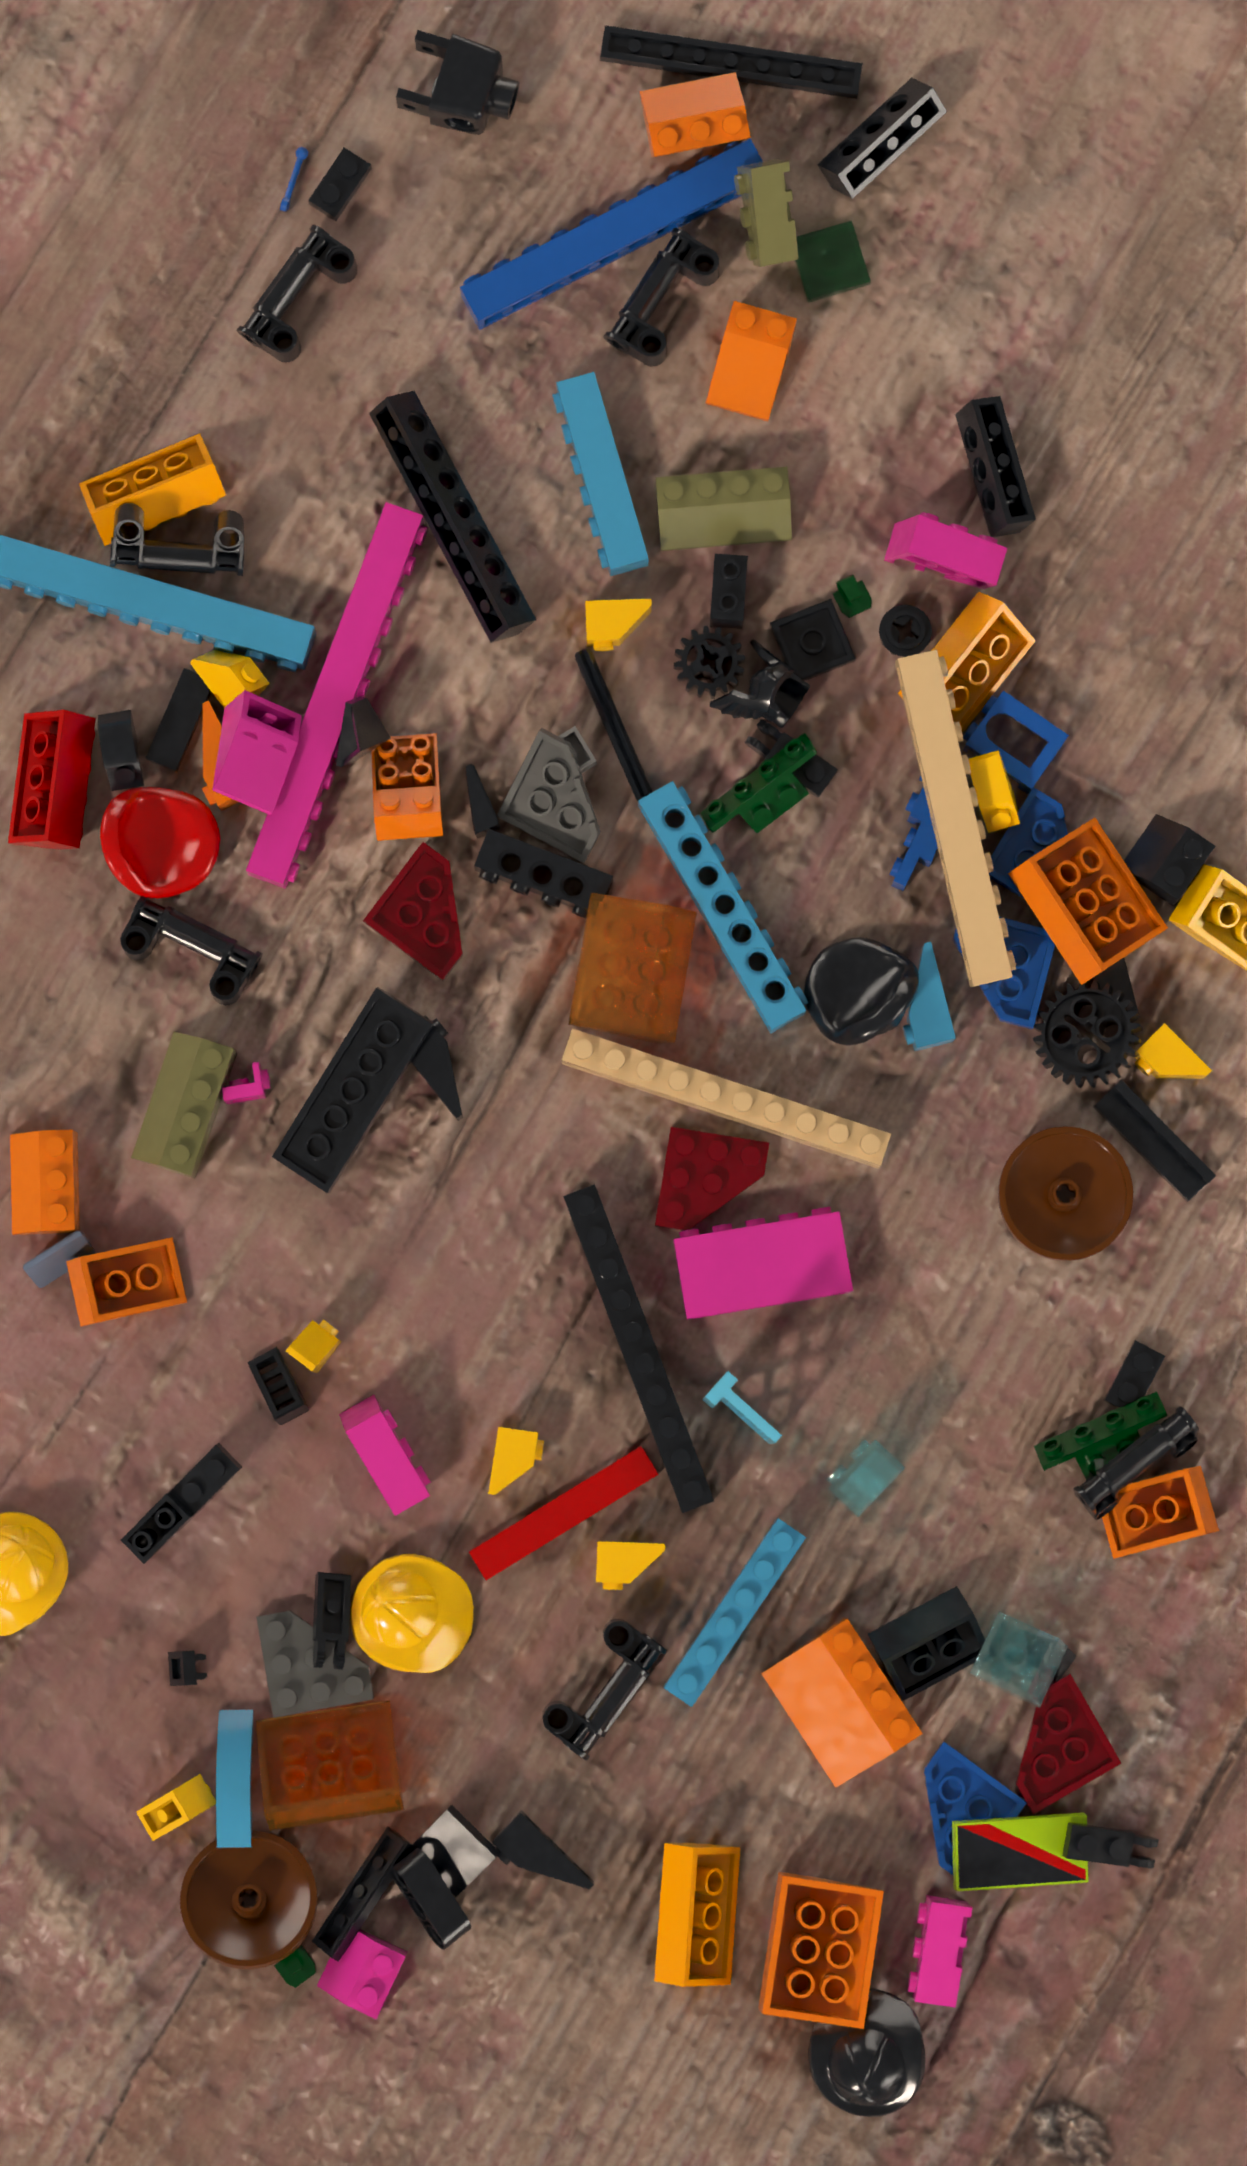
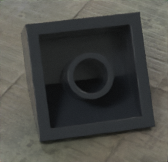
M1156 814L1128 853L1124 862L1138 883L1173 906L1209 857L1215 845L1189 827Z

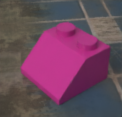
M360 1929L339 1962L331 1957L329 1958L317 1986L343 2004L377 2019L407 1955V1951Z

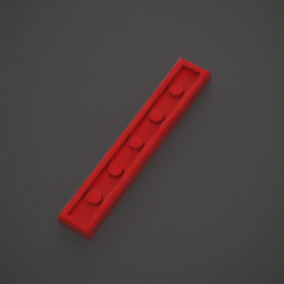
M642 1446L475 1547L469 1551V1554L487 1581L659 1474Z

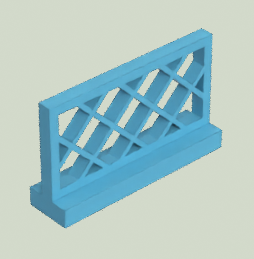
M727 1371L702 1400L711 1408L715 1407L719 1401H722L770 1445L776 1443L782 1435L731 1390L738 1379Z

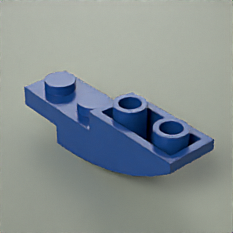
M924 787L920 794L912 793L905 810L911 812L907 821L919 826L918 830L911 827L903 844L909 849L904 859L897 857L889 874L895 877L891 886L901 891H904L916 863L919 862L930 867L938 848Z

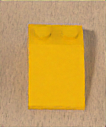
M1203 864L1168 920L1192 938L1247 971V887L1223 869Z

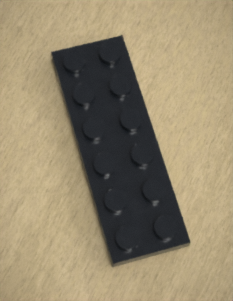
M376 987L272 1157L324 1192L330 1193L435 1023L383 989Z

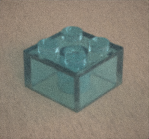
M876 1439L871 1440L869 1443L866 1440H862L849 1454L853 1460L846 1467L842 1464L837 1466L826 1478L830 1484L825 1489L854 1517H859L905 1469Z
M998 1612L970 1673L979 1681L1040 1708L1068 1646L1051 1634L1002 1612Z

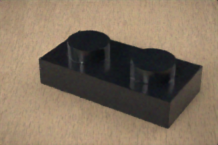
M344 147L309 198V205L337 221L371 171V164Z
M1135 1340L1116 1374L1104 1401L1120 1408L1145 1396L1165 1356Z

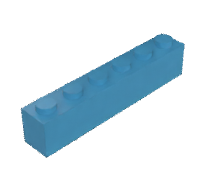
M591 372L556 382L557 393L552 394L557 414L563 412L566 424L561 425L565 443H572L575 455L570 456L574 474H581L584 486L579 487L583 505H590L593 517L588 518L593 538L599 536L602 548L597 549L602 569L608 567L610 577L647 567L649 564L648 554L595 373Z
M779 1518L775 1519L664 1684V1689L690 1707H693L806 1539L804 1535Z

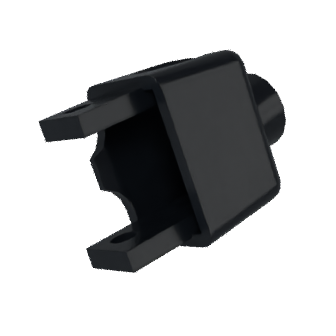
M417 30L415 36L416 51L440 57L444 60L431 91L432 97L398 88L396 95L398 108L430 117L431 125L474 135H480L484 132L490 115L506 120L510 119L518 95L519 81L502 76V56L499 51L454 33L450 39Z

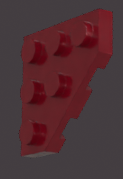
M422 842L364 918L363 923L441 981L445 980L463 956L450 862L426 843Z
M671 1127L655 1226L681 1231L690 1230L727 1204L745 1189L764 1177L770 1143Z
M1070 1673L1040 1690L1015 1782L1033 1814L1122 1764Z

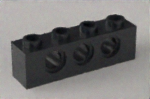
M910 78L817 165L834 190L853 199L947 111L933 87Z
M1001 396L971 400L955 416L990 537H999L1020 533L1033 523L1036 518Z
M488 829L474 864L475 871L480 872L478 877L487 882L497 884L498 880L511 884L509 889L525 896H528L529 891L542 896V902L558 908L560 903L573 908V914L585 919H590L591 915L599 918L613 882L612 875ZM508 857H516L520 860L521 866L515 872H507L502 867L503 861ZM538 869H547L551 872L552 878L546 884H538L533 879L534 873ZM572 880L579 881L583 886L582 892L577 896L568 895L564 891V886L567 882Z

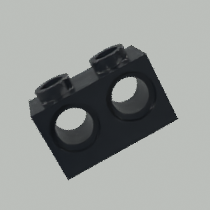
M715 554L710 627L743 628L748 556Z

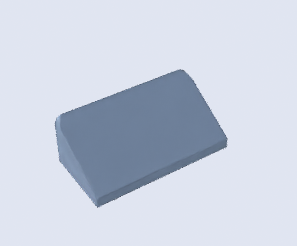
M76 1230L25 1263L22 1268L39 1288H43L68 1272L66 1261L95 1254V1250L85 1234Z

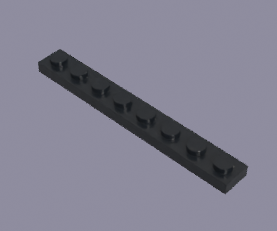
M606 25L600 54V61L705 77L736 72L738 82L854 99L858 98L863 63Z

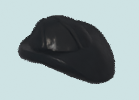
M862 937L845 939L823 949L811 964L804 985V995L808 1001L806 1007L820 1032L829 1040L845 1046L861 1044L877 1035L893 1030L899 1025L906 1009L918 991L919 973L915 964L909 958L881 942Z
M870 1989L864 2029L815 2022L809 2042L808 2061L812 2079L818 2090L831 2104L856 2116L880 2117L894 2113L906 2106L914 2098L921 2086L926 2061L922 2031L913 2009L905 2001L891 1993Z

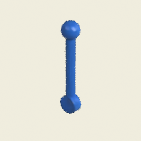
M299 147L296 150L297 160L285 196L281 201V211H288L290 198L302 162L308 157V150L305 147Z

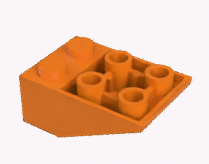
M437 733L390 736L391 739L371 751L373 808L377 841L443 836Z

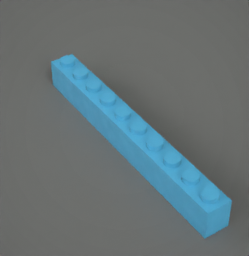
M0 535L1 588L11 589L12 585L24 588L25 594L42 599L44 595L55 597V602L66 607L74 608L75 604L88 607V612L97 616L106 617L107 613L119 616V621L128 625L138 626L139 622L151 625L150 629L156 633L169 635L170 631L182 634V639L190 643L201 644L203 640L213 643V648L219 651L233 653V650L244 652L246 653L245 656L250 657L256 662L264 663L265 659L278 662L277 667L287 671L296 672L297 668L306 669L316 636V630L313 625Z

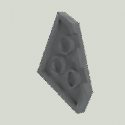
M541 728L497 817L585 863L601 831L572 744Z
M291 1610L256 1617L273 1718L374 1700L368 1664L346 1650L343 1670L334 1669L333 1655L336 1643L325 1642V1662L322 1668H315L313 1666V1648L315 1641H312L313 1626Z

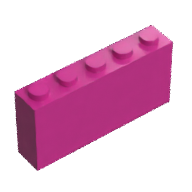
M831 1207L811 1210L812 1216L799 1218L798 1212L778 1215V1222L766 1223L765 1218L745 1221L746 1227L733 1229L732 1223L712 1226V1233L699 1234V1229L679 1232L680 1238L673 1239L686 1320L853 1292L840 1211L832 1212Z

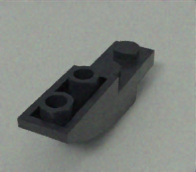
M220 1443L216 1444L170 1492L166 1493L121 1541L145 1564L223 1489V1486L242 1466Z

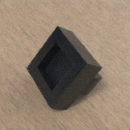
M195 1650L168 1652L170 1686L197 1685V1680L207 1678V1673L196 1672L195 1664L198 1660H205L206 1655L195 1654Z

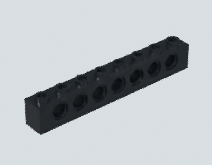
M410 391L386 397L369 415L489 641L492 643L520 634L537 619L416 392Z

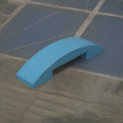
M219 1710L216 1761L217 1848H252L251 1778L254 1710Z

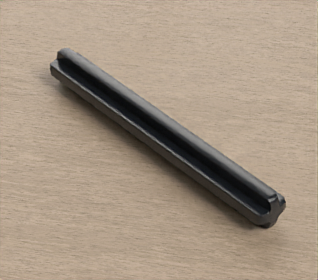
M590 648L583 649L575 654V660L636 801L653 791Z

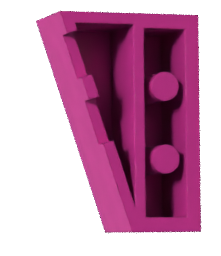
M924 512L894 524L884 561L894 563L899 558L915 563V570L924 572L925 567L945 574L944 578L980 589L997 586L1007 552L1006 547L997 544V539L987 535H979L977 537L969 534V529L962 525L950 524L948 526L938 522L939 517Z
M374 1394L339 1414L346 1434L395 1516L430 1496L426 1485L431 1483L422 1465L416 1468L410 1457L415 1454L405 1437L399 1439L394 1430L398 1427L389 1409L383 1411Z
M926 1895L925 1903H919L917 1923L922 1924L921 1938H914L912 1957L918 1958L916 1972L910 1971L908 1980V1992L913 1993L912 1998L915 2002L956 2008L962 1973L963 1948H966L967 1936L965 1935L967 1919L971 1918L972 1907L967 1901Z

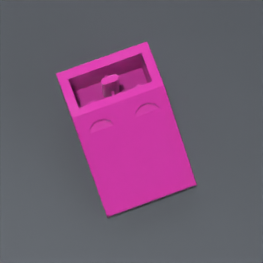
M244 690L224 708L212 790L271 815L298 745L302 715Z

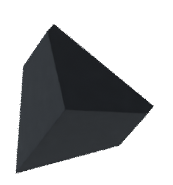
M360 696L345 703L336 766L343 767L355 762L391 739L366 697Z

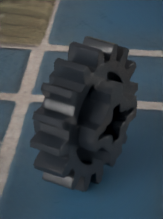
M704 626L703 634L699 635L693 629L691 630L692 640L681 639L680 643L684 650H675L674 656L681 659V661L674 662V669L682 670L677 676L678 682L688 681L686 685L687 692L696 688L698 689V698H701L704 691H707L711 699H715L717 690L726 695L728 693V684L733 687L738 686V680L734 676H743L744 669L737 665L745 662V655H737L742 645L741 643L732 645V633L723 637L721 636V627H717L715 633H710L708 626ZM707 642L718 643L721 647L710 646ZM694 648L697 657L696 660L691 662L688 666L687 658L691 650ZM704 654L710 660L716 659L715 671L709 665L703 666ZM731 659L732 666L725 677L722 667L723 664ZM697 678L710 679L712 683H705L697 680Z

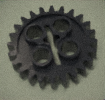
M1097 980L1093 981L1090 989L1086 983L1082 985L1079 983V990H1074L1070 984H1067L1068 994L1063 995L1056 990L1057 1001L1055 1003L1045 1000L1049 1011H1038L1037 1013L1044 1022L1034 1024L1036 1031L1042 1033V1035L1034 1037L1033 1041L1037 1045H1043L1036 1051V1054L1040 1058L1046 1057L1042 1065L1046 1069L1053 1067L1051 1074L1054 1078H1058L1063 1074L1062 1081L1066 1085H1069L1073 1078H1075V1084L1078 1088H1082L1085 1080L1088 1081L1092 1088H1095L1099 1078L1108 1085L1109 1074L1112 1073L1117 1078H1120L1121 1075L1118 1070L1120 1066L1128 1069L1131 1068L1126 1060L1128 1056L1138 1057L1132 1045L1142 1044V1040L1134 1034L1142 1031L1143 1028L1140 1024L1132 1022L1136 1021L1140 1016L1137 1011H1129L1134 1005L1130 999L1122 1002L1124 994L1121 990L1116 991L1112 995L1113 987L1109 983L1102 990ZM1092 1005L1093 1011L1088 1017L1080 1018L1078 1016L1083 1006ZM1070 1016L1085 1030L1092 1032L1098 1040L1111 1048L1110 1052H1105L1090 1038L1084 1037L1077 1028L1065 1021V1017ZM1118 1025L1116 1035L1110 1038L1104 1037V1031L1108 1026ZM1071 1031L1072 1036L1067 1043L1059 1044L1057 1042L1058 1036L1062 1032ZM1091 1050L1097 1051V1057L1092 1063L1085 1064L1082 1062L1085 1053Z

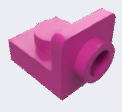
M259 1062L252 1063L255 1082L249 1083L248 1078L229 1081V1087L222 1088L224 1102L228 1105L266 1098L265 1089H271L268 1069L262 1070Z

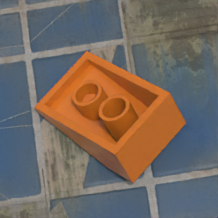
M734 301L721 343L706 404L769 421L796 330L797 318Z
M173 1237L66 1261L81 1327L187 1303Z
M1201 1466L1182 1469L1126 1485L1118 1492L1119 1503L1102 1517L1113 1559L1219 1531Z

